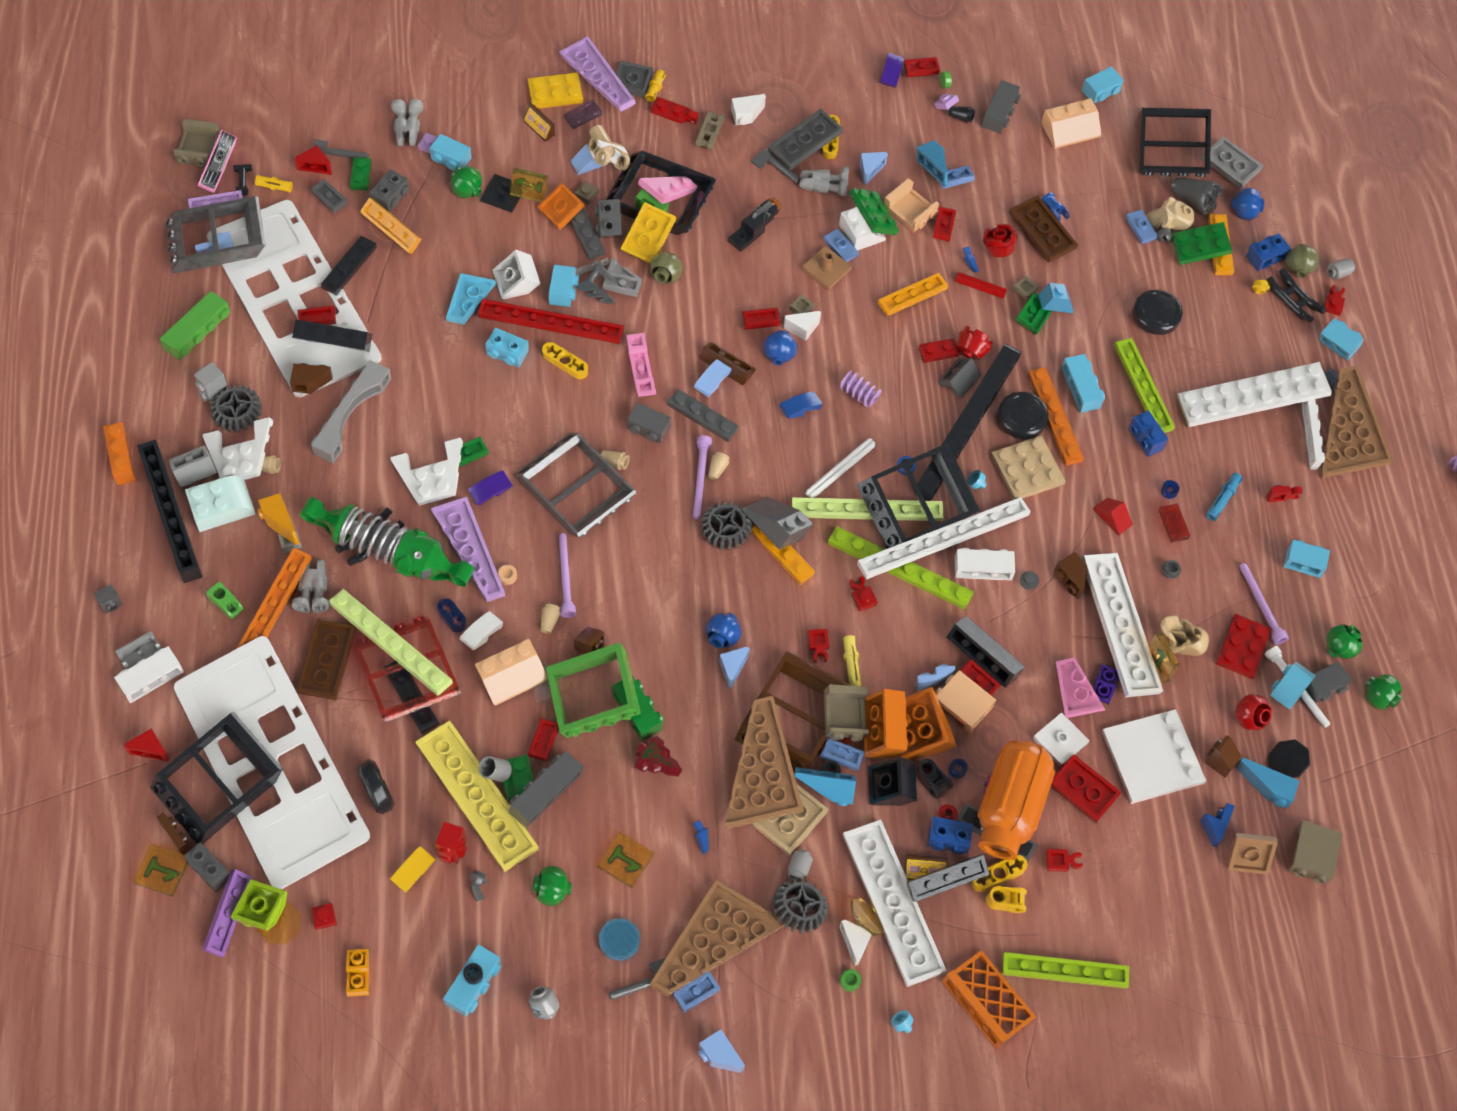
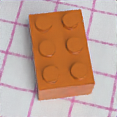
M883 689L865 697V727L869 730V734L864 738L865 757L887 759L907 751V703L904 691Z

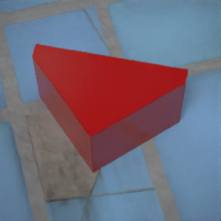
M317 145L295 157L297 170L327 175H332L333 173L329 159Z
M1106 498L1093 508L1118 536L1133 525L1123 501Z
M152 728L126 742L124 748L130 755L165 762L169 761L168 755Z

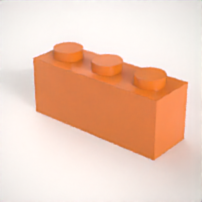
M119 422L103 426L112 475L117 485L137 481L128 435L123 423Z

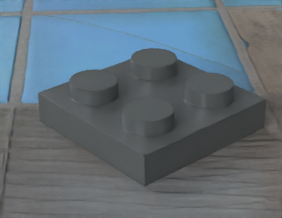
M620 61L616 73L618 78L631 95L645 98L653 74V68Z

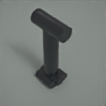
M252 164L234 165V172H239V187H236V191L241 190L242 195L247 196L249 195V189L246 186V171H252Z

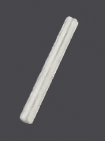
M871 438L864 441L807 489L805 495L808 498H815L871 451L875 447V442Z

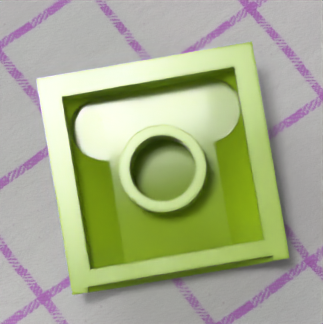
M250 879L231 918L246 927L252 926L268 931L276 925L286 905L287 892Z

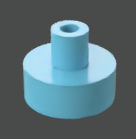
M975 470L969 475L967 484L974 490L978 488L983 489L987 485L985 482L986 476L980 470Z
M899 1011L892 1017L891 1024L897 1032L905 1031V1033H909L912 1030L913 1017L909 1011Z

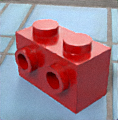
M444 821L435 843L437 854L441 861L448 864L452 862L458 864L460 857L463 858L465 856L467 840L464 827Z

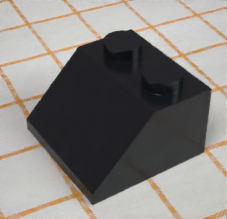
M897 757L868 766L870 805L902 806L917 801L914 762L903 757Z

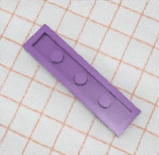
M236 869L230 871L204 942L203 951L217 957L225 956L237 922L231 918V915L250 879L253 877Z

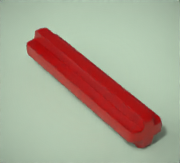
M958 272L955 279L957 283L1000 298H1004L1007 292L1006 288Z

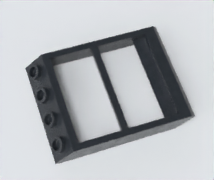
M1142 108L1139 172H1143V175H1153V172H1160V176H1171V173H1178V176H1188V173H1195V177H1206V174H1210L1211 109ZM1146 117L1205 118V142L1145 141ZM1145 146L1205 148V167L1144 166Z
M645 151L632 154L628 168L621 172L606 200L620 199L621 201L641 164L669 174L667 177L686 176L698 187L678 223H674L670 233L679 235L689 232L693 221L699 215V210L706 203L708 194L713 190L716 179ZM620 202V213L636 219L640 209Z
M948 443L873 475L857 484L887 549L966 519L981 511ZM929 456H932L960 514L938 525L909 468V465ZM902 468L931 525V528L907 539L877 480Z
M231 712L158 772L150 788L173 814L178 823L188 832L189 836L197 844L200 842L204 844L274 785L283 768L234 712ZM223 732L229 736L264 777L239 799L233 795L199 754L202 749ZM193 757L233 802L232 805L208 825L204 823L168 780L173 773Z

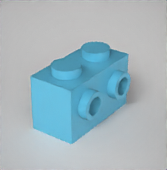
M1111 66L1085 79L1082 92L1088 99L1091 98L1095 104L1099 101H1104L1111 95L1119 93L1123 79Z
M442 134L438 136L430 147L431 159L436 163L447 166L451 170H456L458 167H466L472 159L470 147Z
M554 265L549 289L550 305L571 307V302L576 297L574 285H578L579 275H576V267Z
M1334 318L1321 332L1319 341L1348 361L1362 346L1364 338H1362L1359 332L1348 328L1343 321H1338Z
M498 328L494 329L485 344L487 355L493 359L502 360L510 366L520 367L529 352L527 340Z
M1292 540L1287 548L1283 567L1321 578L1327 569L1330 550L1324 549L1321 546L1306 544L1301 540Z
M1297 662L1293 665L1288 664L1282 672L1285 675L1281 681L1277 679L1270 688L1273 690L1270 696L1289 710L1316 676Z

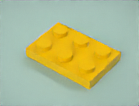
M578 72L528 78L531 102L538 109L583 103Z
M644 202L621 247V251L650 264L653 256L660 252L677 219L676 216Z

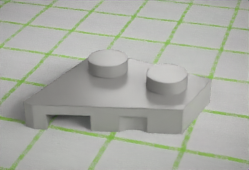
M612 258L608 268L612 281H608L605 278L603 289L638 297L642 279L636 274L631 273L627 267L623 268L617 263L615 258Z

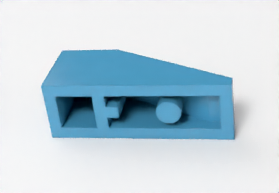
M935 140L917 147V162L944 187L948 186L944 148Z
M1241 758L1236 766L1239 772L1268 801L1273 802L1277 807L1288 808L1294 800L1300 781L1246 758Z
M795 768L796 778L830 801L836 802L840 806L853 805L856 785L855 775Z

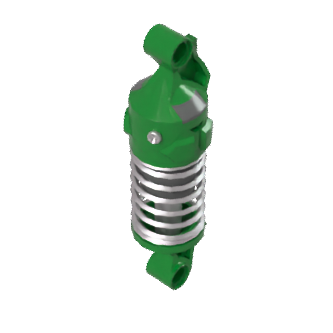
M309 497L299 514L306 522L325 528L335 544L344 546L351 537L349 543L350 550L354 549L359 542V553H362L366 548L367 557L374 553L376 561L383 559L385 564L390 562L391 567L397 569L399 574L406 577L414 576L421 580L428 578L433 581L449 580L458 586L465 587L475 570L470 563L465 561L451 564L444 555L441 542L429 537L427 532L418 528L413 530L403 527L400 529L398 523L391 525L390 520L383 521L381 516L374 518L372 512L366 514L364 509L359 510L358 506L348 504L341 509L326 511L321 501ZM362 512L363 517L360 521H358L359 513ZM371 516V522L369 525H366V518Z

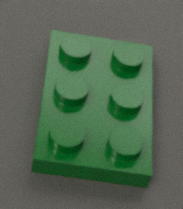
M853 188L849 192L873 233L896 235L900 231L896 221L890 216L888 208L883 204L880 195L876 191Z
M1224 222L1172 233V240L1180 265L1232 254V247Z

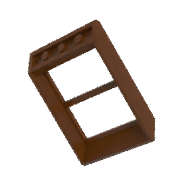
M786 651L757 699L773 696L768 691L780 672L823 695L824 689L829 684L851 685ZM773 696L775 704L824 730L811 755L786 743L793 772L795 773L796 767L811 769L827 738H829L825 736V723ZM752 708L742 722L735 737V740L741 744L744 743Z

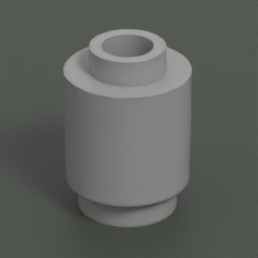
M1346 258L1330 263L1327 269L1328 276L1333 280H1337L1351 275L1355 271V264L1353 260Z
M802 849L794 852L787 869V876L790 879L793 878L797 881L801 878L803 882V879L807 877L813 862L810 852Z

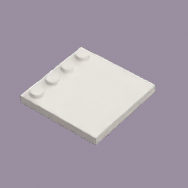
M1176 709L1102 730V735L1130 804L1198 786L1206 782Z

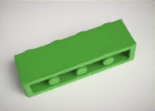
M210 291L160 338L163 349L178 360L188 355L190 350L196 344H199L209 332L213 331L217 324L228 317L230 309L227 301Z

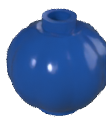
M1245 188L1235 198H1232L1231 209H1234L1236 216L1250 221L1258 217L1259 212H1263L1264 198H1261L1260 192L1256 189Z
M778 330L765 339L763 351L767 358L772 360L773 364L782 365L796 355L797 344L788 332Z
M732 613L715 614L708 620L705 626L709 642L716 648H729L735 645L742 635L737 617Z

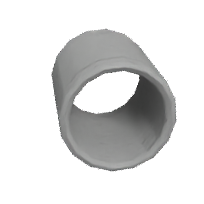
M486 756L479 764V773L484 778L504 782L511 775V765L507 760Z

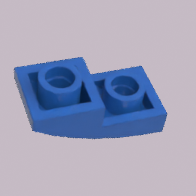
M813 391L792 397L780 403L779 407L786 417L790 419L803 417L805 411L821 409L822 402Z

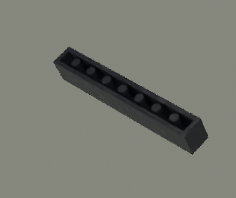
M155 439L137 445L183 583L202 578L203 576L157 441Z

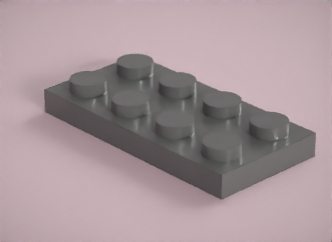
M820 109L769 145L768 150L791 170L843 133V128Z

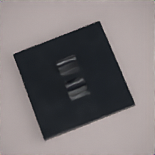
M495 174L480 201L512 213L527 185Z

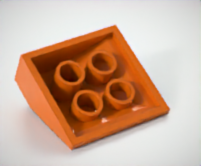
M932 687L905 697L907 703V751L892 756L893 759L903 757L907 760H914L936 755L957 747L950 725Z

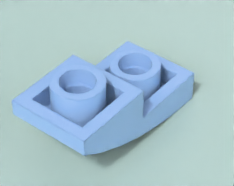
M230 232L217 234L219 249L233 246ZM213 241L195 245L197 254L213 251Z
M716 359L698 379L694 388L709 397L718 389L720 382L730 374L731 368Z
M942 664L935 667L933 675L930 673L920 674L915 681L916 691L944 683L951 674H954L955 666Z

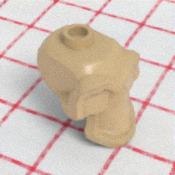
M1170 197L1164 201L1161 208L1149 212L1146 217L1155 229L1161 225L1164 229L1186 230L1194 222V211L1188 205Z
M1168 616L1162 620L1161 630L1169 638V649L1172 654L1180 653L1183 655L1199 656L1207 650L1209 635L1204 629L1192 625L1187 619L1182 618L1179 620L1177 616Z

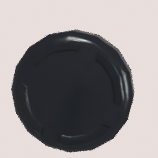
M1163 290L1143 292L1137 298L1132 310L1133 318L1137 325L1145 332L1154 335H1165L1173 332L1179 326L1183 315L1182 305L1178 299L1171 293Z
M1022 391L1012 393L1003 399L998 409L997 418L999 425L1005 433L1014 438L1024 440L1034 438L1042 433L1047 425L1049 413L1046 404L1041 398L1032 393Z
M367 759L359 763L357 767L358 774L376 812L383 815L392 811L395 803L385 781L382 779L376 762Z

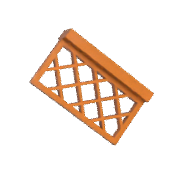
M982 950L958 968L952 970L942 980L944 986L995 1049H998L1004 1042L1036 1018L1035 1014ZM978 958L985 964V970L974 969L975 961ZM961 971L970 972V982L963 981L958 973ZM974 973L985 975L984 984L974 983ZM988 977H996L999 981V987L989 986ZM973 987L984 989V999L977 998L973 994ZM988 990L998 992V1001L987 999ZM1002 993L1010 994L1013 998L1012 1004L1002 1002ZM987 1004L998 1006L997 1016L991 1015L987 1011ZM1002 1007L1012 1009V1018L1001 1016ZM1016 1010L1024 1011L1028 1018L1025 1021L1016 1019ZM1001 1021L1012 1023L1011 1032L1006 1034L1003 1031Z

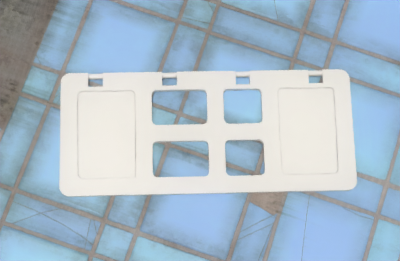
M284 200L260 210L266 246L256 258L221 265L290 390L292 391L290 379L293 364L306 363L308 365L330 366L333 380L321 387L324 388L360 372L365 365L367 366L370 360L379 363L381 361V354L373 340L371 341L370 352L330 344L292 338L293 333L283 338L276 337L263 311L286 301L298 319L297 310L307 309L300 295L321 286V283L332 269L292 201ZM245 217L216 228L217 234L230 232L233 241L232 247L249 244ZM293 217H296L298 220L295 224L290 220ZM211 231L207 233V239L209 242L212 241ZM301 256H307L316 273L297 282H291L282 265ZM319 257L321 263L316 264L314 258ZM270 271L279 289L262 297L255 298L246 280L263 272ZM342 289L337 296L328 292L339 311L336 314L337 324H332L331 326L368 332L346 296L345 291ZM341 297L345 301V303L342 305H340L337 301V299ZM292 392L296 397L308 395L307 393Z
M260 636L175 683L174 690L198 739L228 714L234 712L279 765L278 757L304 744L322 777L320 782L296 794L282 770L277 782L274 784L281 799L280 804L259 816H254L249 806L237 815L271 886L284 889L369 840L370 832L267 637ZM272 656L276 664L269 667L266 659ZM285 706L295 725V730L275 742L269 743L258 720L271 711ZM298 707L302 713V715L297 718L295 717L292 709ZM223 732L208 744L204 751L216 775L233 795L239 799L243 793L238 785V779L256 768L247 757L233 765H228L218 745V741L227 736ZM325 758L329 767L323 770L319 761ZM351 811H353L357 819L352 823H350L346 815Z

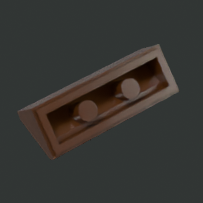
M712 342L702 348L699 359L708 365H711L718 359L730 367L731 372L728 377L741 385H744L756 371L754 367Z

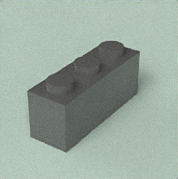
M1001 80L984 116L983 128L1001 134L1003 128H1007L1010 120L1008 117L1013 115L1015 110L1014 104H1018L1021 94H1018L1020 86Z

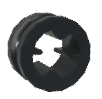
M476 963L468 964L463 971L465 981L471 985L481 982L483 978L481 966ZM472 969L479 971L475 979L472 976L471 978L468 977L470 975L469 971Z

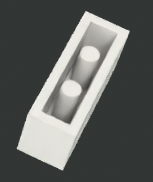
M961 548L956 551L954 557L955 578L1013 579L1015 574L1014 551L1005 549L999 551L989 549L971 550L970 548Z
M169 646L157 650L154 655L147 659L138 661L135 666L121 671L114 678L128 701L132 703L182 674L184 671Z

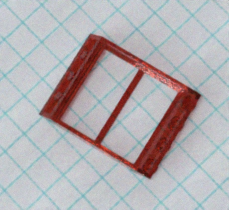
M423 615L413 618L411 623L405 624V622L396 624L392 630L399 636H403L428 627L437 650L423 654V656L428 660L440 656L448 677L452 679V685L439 696L431 692L384 709L373 680L402 670L404 667L397 664L370 674L362 650L377 644L367 636L356 639V643L353 644L384 722L461 694L432 623L428 617Z

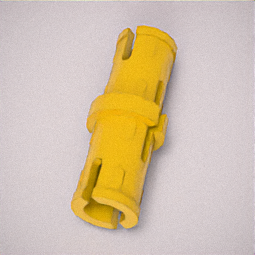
M661 69L656 70L654 78L649 82V89L645 94V98L649 102H654L658 92L662 89V82L666 77V73Z
M257 175L255 178V186L270 188L272 191L280 190L291 193L293 188L291 181L280 180L274 176L270 178ZM267 182L277 183V184H280V186L274 185V184H269V183H267Z

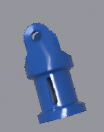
M1052 192L1047 193L1042 198V201L1058 218L1059 222L1061 220L1060 215H1063L1066 219L1069 218V212L1062 203L1056 200Z

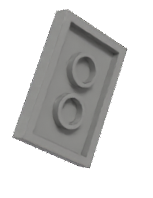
M1224 136L1211 147L1210 166L1240 189L1263 168L1262 164ZM1205 153L1203 154V156H1202V158H1201L1204 162H1205Z

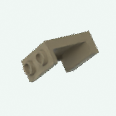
M184 119L182 123L184 133L179 148L173 151L176 163L206 167L220 133L219 124Z
M829 684L824 689L826 737H831L833 740L851 738L852 741H861L869 734V730L865 727V697L868 695V687Z
M1302 821L1296 827L1295 834L1298 836L1293 861L1288 871L1298 877L1314 879L1315 882L1320 884L1329 883L1335 875L1342 833Z

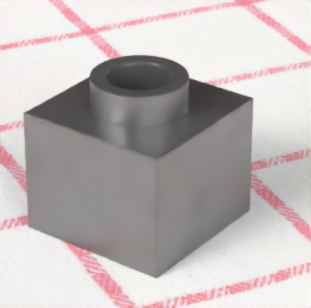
M112 584L94 593L105 614L113 612L123 605Z

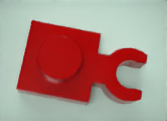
M1335 285L1331 287L1324 303L1326 312L1338 316L1341 315L1345 298H1342L1345 288L1342 287L1341 291L1337 292Z
M1276 485L1271 487L1266 497L1268 502L1286 501L1288 498L1299 499V494H1303L1301 486L1290 488V486Z
M859 576L860 584H855L853 579H850L849 583L850 588L854 590L852 597L859 612L877 606L878 603L871 587H864L865 580L862 576Z
M808 630L809 651H815L813 662L817 663V657L823 656L826 663L828 661V653L825 650H829L830 647L828 630Z
M1047 849V871L1068 872L1069 866L1073 869H1081L1083 863H1076L1074 859L1081 858L1082 853L1075 852L1072 855H1068L1067 849Z

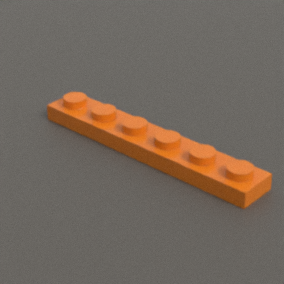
M1046 367L1030 370L1027 375L1036 396L1041 398L1047 406L1049 413L1047 423L1065 466L1083 462L1084 457Z
M293 547L237 648L260 636L268 638L311 561V555Z

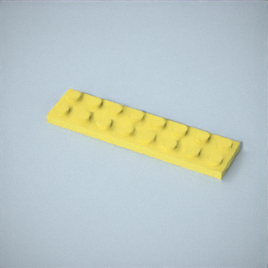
M450 720L415 742L503 872H506L539 850L538 845L526 828L508 813L510 805L493 781L480 775L479 761Z

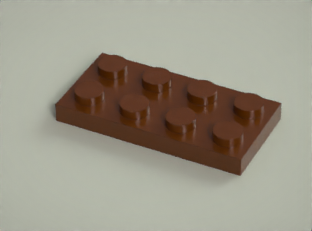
M1038 195L1010 208L1009 214L1048 263L1077 249V242Z
M320 619L316 620L296 690L297 694L337 700L356 633L354 625Z

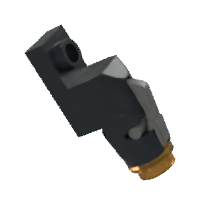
M776 198L765 200L741 221V228L728 237V242L740 252L743 251L765 232V226L780 212V202Z

